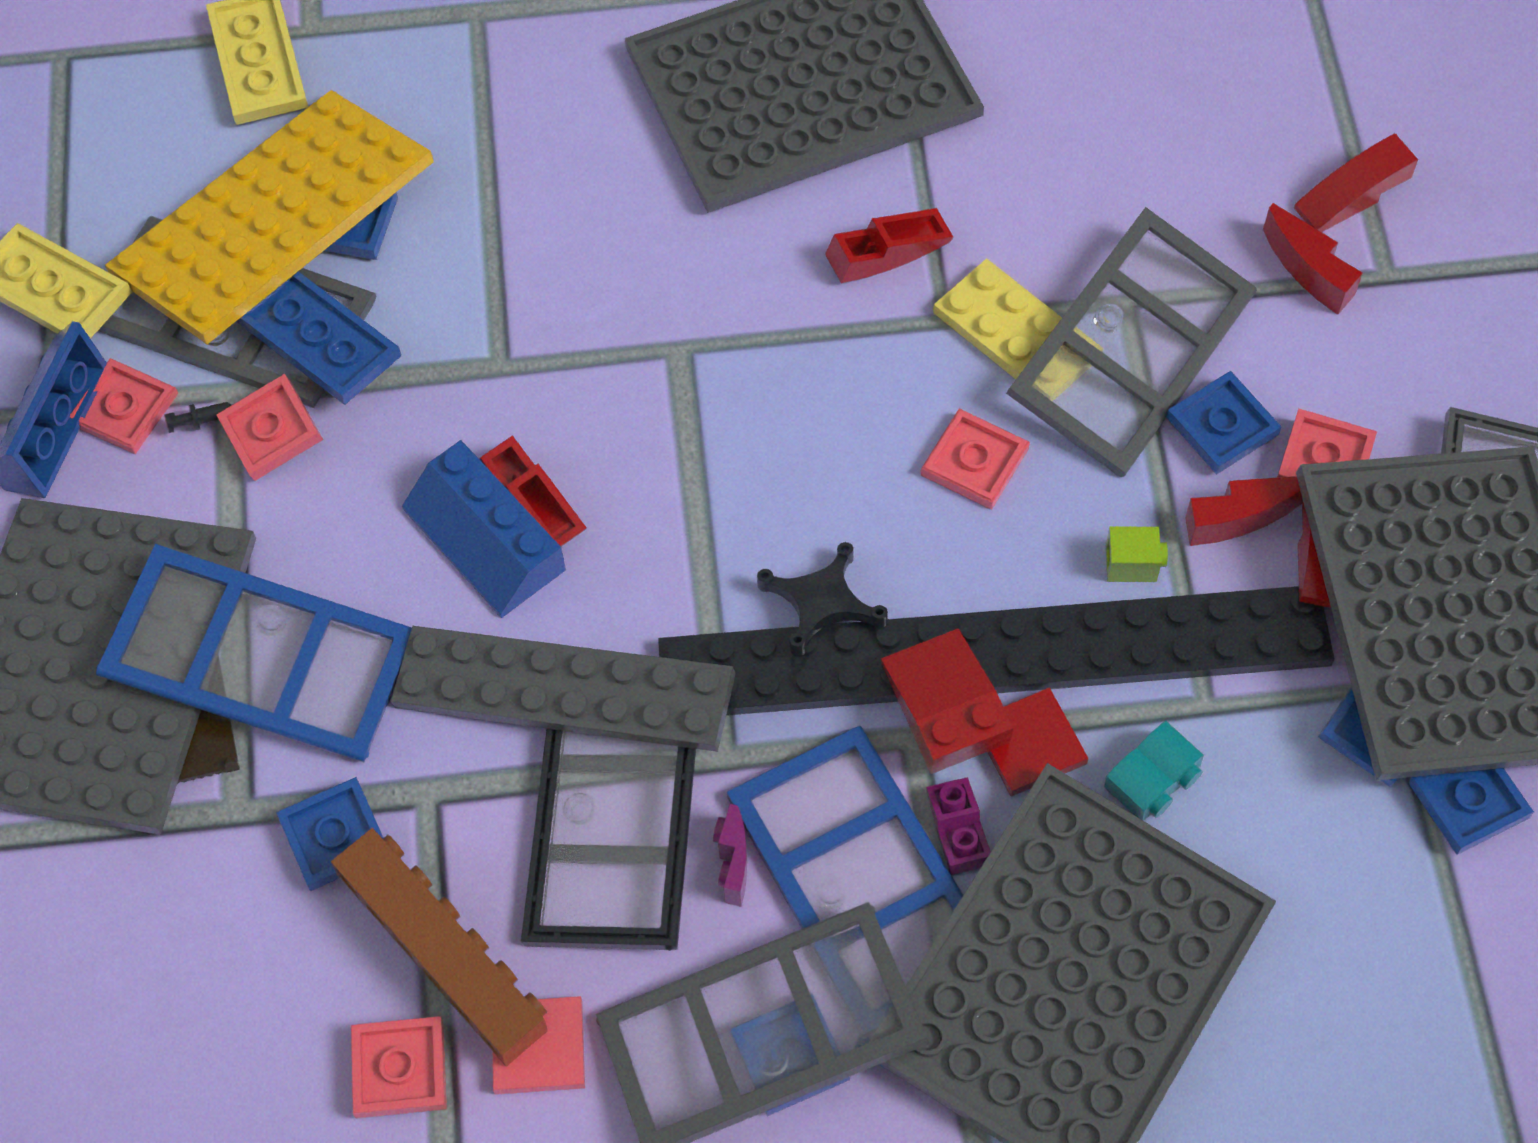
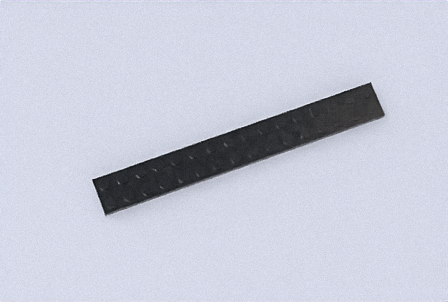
M1299 586L888 619L887 625L880 629L866 622L830 624L815 633L806 646L807 650L802 656L792 655L789 646L790 636L797 633L799 627L658 638L659 657L733 666L736 674L726 716L898 702L882 666L881 658L955 629H959L997 694L1044 690L1049 687L1050 689L1330 667L1335 660L1324 606L1300 602Z

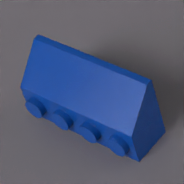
M72 321L53 338L47 352L41 358L40 366L30 385L25 389L23 399L14 417L10 419L7 425V431L0 442V486L3 490L46 498L80 429L79 420L81 417H86L98 392L93 391L107 362L79 322ZM87 392L74 418H70V414Z
M459 440L427 464L402 505L403 510L501 618L566 571L561 546L462 440Z

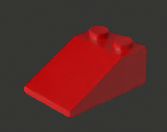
M959 629L881 658L882 666L930 774L1010 742L1013 726L994 686Z

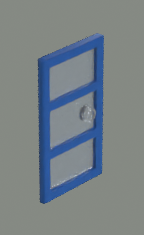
M155 544L101 661L96 667V675L365 762L369 757L370 747L397 682L412 627Z
M857 726L728 791L727 798L730 804L738 805L747 834L801 929L870 902V905L875 908L876 919L906 987L963 897V893L862 726ZM859 927L812 948L861 1034L869 1038L876 1034L892 1009L893 1004L862 930Z

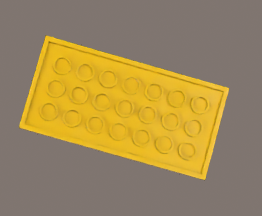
M330 90L106 263L105 267L110 274L127 282L136 295L208 345L434 162L432 153L429 149L333 90Z

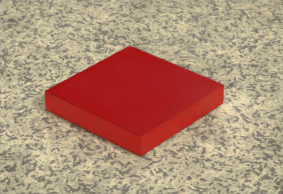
M1050 687L1004 706L1013 726L1010 742L987 752L1011 797L1032 788L1047 763L1063 773H1067L1086 765L1089 759Z

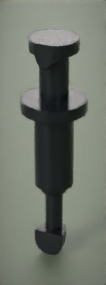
M223 402L195 409L194 404L188 405L189 413L176 416L174 412L164 414L168 432L172 433L174 428L193 424L195 431L200 430V424L219 420L217 414L232 405L231 403Z

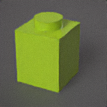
M1109 526L1105 545L1107 582H1157L1160 568L1167 567L1168 562L1167 542H1160L1159 527Z

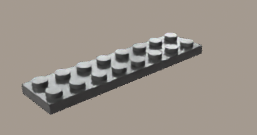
M412 626L391 702L395 708L718 752L736 673L733 666Z

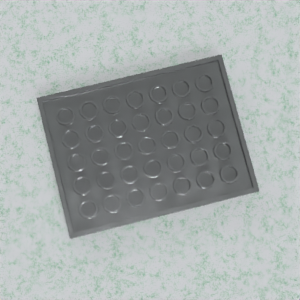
M736 0L625 38L626 49L707 213L983 116L984 112L981 100L923 0Z
M1534 446L1300 465L1296 475L1376 781L1537 765L1538 459Z
M21 498L0 553L1 810L161 835L201 709L97 676L96 667L101 661L155 544L246 573L256 542L253 531ZM165 569L122 664L184 683L225 588ZM227 629L200 689L208 690Z
M1047 763L906 985L929 1044L880 1065L1002 1143H1138L1274 907L1276 900ZM894 1006L871 1042L903 1029Z

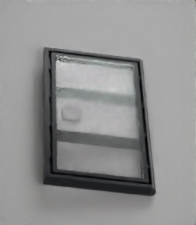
M546 728L521 943L524 947L667 951L678 949L696 749Z

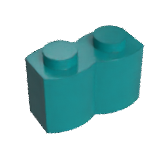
M1164 721L1108 773L1104 787L1139 819L1144 821L1151 814L1157 818L1173 802V798L1170 796L1179 787L1187 790L1202 775L1203 771L1199 767L1201 766L1204 754L1172 725Z

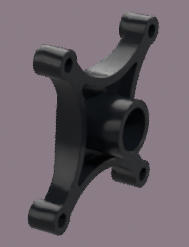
M848 542L839 544L837 556L829 566L805 576L780 578L774 576L773 572L769 569H762L757 573L758 589L763 592L769 591L785 598L792 604L799 616L800 623L797 633L792 634L789 639L792 655H804L807 650L806 646L812 636L822 628L836 622L861 621L872 624L873 627L879 629L887 625V608L882 605L870 607L864 604L852 593L845 581L844 574L846 568L854 559L852 544Z

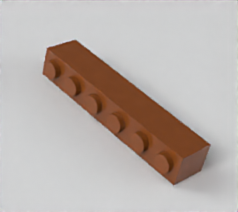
M372 827L331 861L337 876L507 1067L548 1031L543 1018L547 1011L531 992L523 996L513 985L518 979L502 960L495 964L486 955L485 951L489 947L473 928L466 932L456 920L461 916L451 902L444 896L439 901L428 890L432 883L424 872L416 865L411 869L407 867L400 859L405 854L396 841L389 834L382 839Z

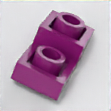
M968 777L926 787L935 827L950 874L954 875L980 869L991 851L980 822V810Z
M730 804L726 818H718L713 835V842L718 843L719 857L724 860L719 874L718 886L724 889L725 903L742 907L747 881L746 837L738 805Z

